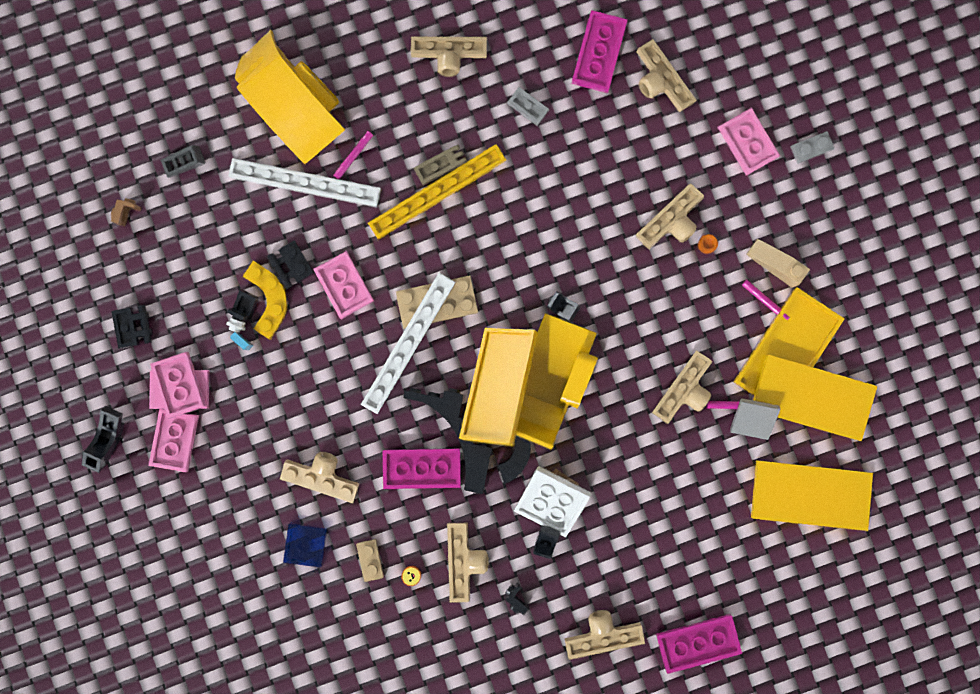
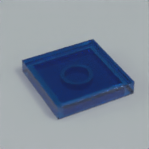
M289 523L283 563L321 568L328 528Z

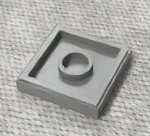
M741 398L730 427V432L769 440L780 412V406Z

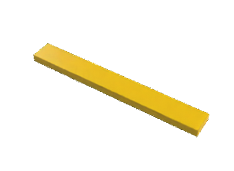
M497 144L368 222L379 240L506 162V158Z

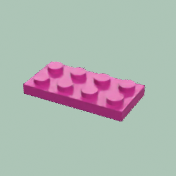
M591 10L571 84L608 93L627 19Z
M460 448L383 450V489L461 488Z
M731 614L656 634L667 674L742 654Z

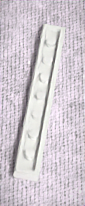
M232 158L229 177L233 179L372 207L378 206L381 192L379 187Z
M440 272L438 273L361 403L362 406L378 414L456 283L455 281Z

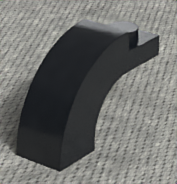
M107 406L101 409L97 432L89 446L83 451L82 466L98 473L104 468L121 438L125 425L122 422L123 413Z
M515 435L513 454L507 461L498 464L504 484L515 479L526 467L531 452L530 440Z

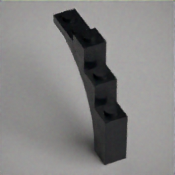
M414 388L405 391L403 398L425 403L437 411L450 424L460 441L466 465L464 491L483 494L492 447H488L489 443L477 442V444H473L474 441L459 438L464 414L463 418L459 417L464 395L460 394V390L449 388V391H444L443 398H439V393L429 392L428 395L421 394V390Z

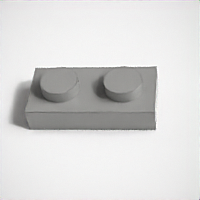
M518 87L507 103L537 126L549 112L546 106L520 87Z
M828 131L791 146L797 164L835 149Z

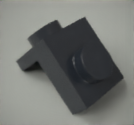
M243 289L239 290L234 306L228 308L227 313L231 314L232 318L238 321L250 319L259 297Z
M558 291L551 296L547 306L553 314L570 323L581 307Z
M542 525L536 538L533 554L551 559L560 531Z
M518 582L515 585L511 584L505 592V599L510 604L509 608L516 614L521 613L525 615L529 610L528 605L516 596L521 585Z

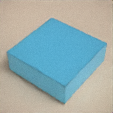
M234 332L230 336L243 350L248 351L253 347L240 333Z

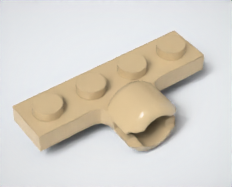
M411 37V58H437L438 73L445 77H453L460 72V60L462 58H487V37Z
M654 40L638 48L636 52L650 71L649 74L642 77L639 81V88L645 97L653 98L664 92L679 112L695 103V97Z
M690 183L636 234V238L648 249H651L667 233L672 234L680 242L687 241L697 228L696 224L687 217V214L704 199V195Z
M696 350L652 414L669 424L683 404H687L697 412L703 410L711 398V393L701 387L698 382L711 365L712 360Z
M327 452L317 453L312 467L286 460L280 477L281 480L350 503L355 501L359 483L335 475L338 460L336 456Z
M448 523L450 602H470V575L484 574L488 571V554L485 550L469 549L468 523Z
M598 610L589 615V633L564 638L569 660L645 644L640 622L614 627L612 616L606 610Z

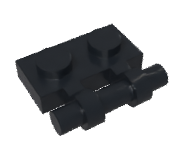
M295 240L278 250L282 257L277 259L274 253L267 256L271 269L275 270L279 282L284 285L285 289L292 287L290 279L295 278L297 283H300L315 274ZM284 263H286L290 270L286 274L281 267Z
M145 305L137 306L139 312L137 314H134L131 307L111 311L118 349L140 345V337L144 338L145 344L152 343L151 335H153V332L149 327L148 319L150 316L149 312L146 311ZM140 320L142 330L137 331L135 321Z

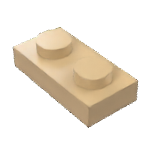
M376 539L357 543L364 582L383 578L384 574Z

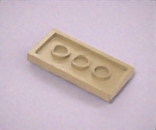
M470 276L452 279L456 283L432 323L478 313ZM432 284L395 291L403 329H406Z

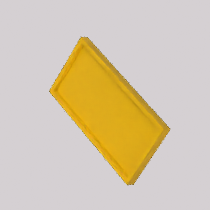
M795 287L733 383L754 396L766 354L814 367L844 321V318L798 287ZM784 313L790 317L788 320L783 317Z
M485 328L460 431V439L513 446L536 345L537 331Z
M766 354L753 401L779 405L780 412L778 418L862 441L877 386Z
M756 460L751 518L868 531L873 473Z

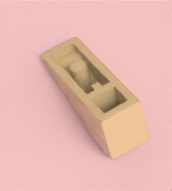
M759 239L755 241L746 254L792 288L798 286L810 271L809 268L795 258Z

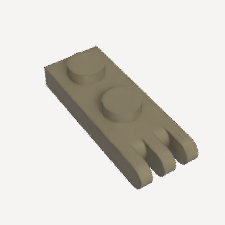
M459 144L414 167L423 186L467 162L466 158L458 160V158L464 155L462 151L454 153L460 149Z

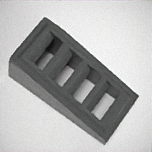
M191 145L161 159V163L167 178L204 165L205 160L200 147ZM171 161L173 162L175 170H173L171 167Z

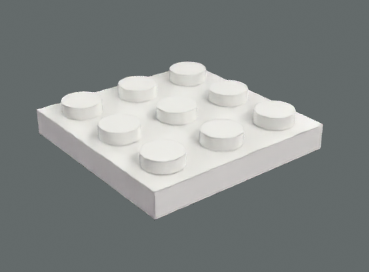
M538 466L514 511L540 525L559 530L560 535L566 537L588 502L591 492Z

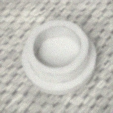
M232 317L226 323V325L230 326L229 330L237 333L246 329L244 321H238Z

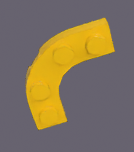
M252 261L243 277L257 285L267 298L266 309L253 329L271 340L287 312L285 288L272 272Z

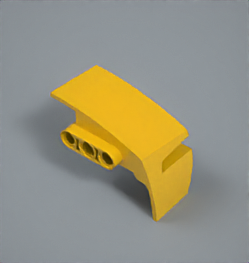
M271 30L241 57L235 73V80L239 83L237 89L268 126L304 164L345 131V128L330 113L340 103L337 97L303 61L294 66L286 58L285 54L276 45L274 33Z
M544 314L538 330L516 431L517 436L552 449L568 406L578 409L598 360V357L589 354L597 335L596 332L552 315Z

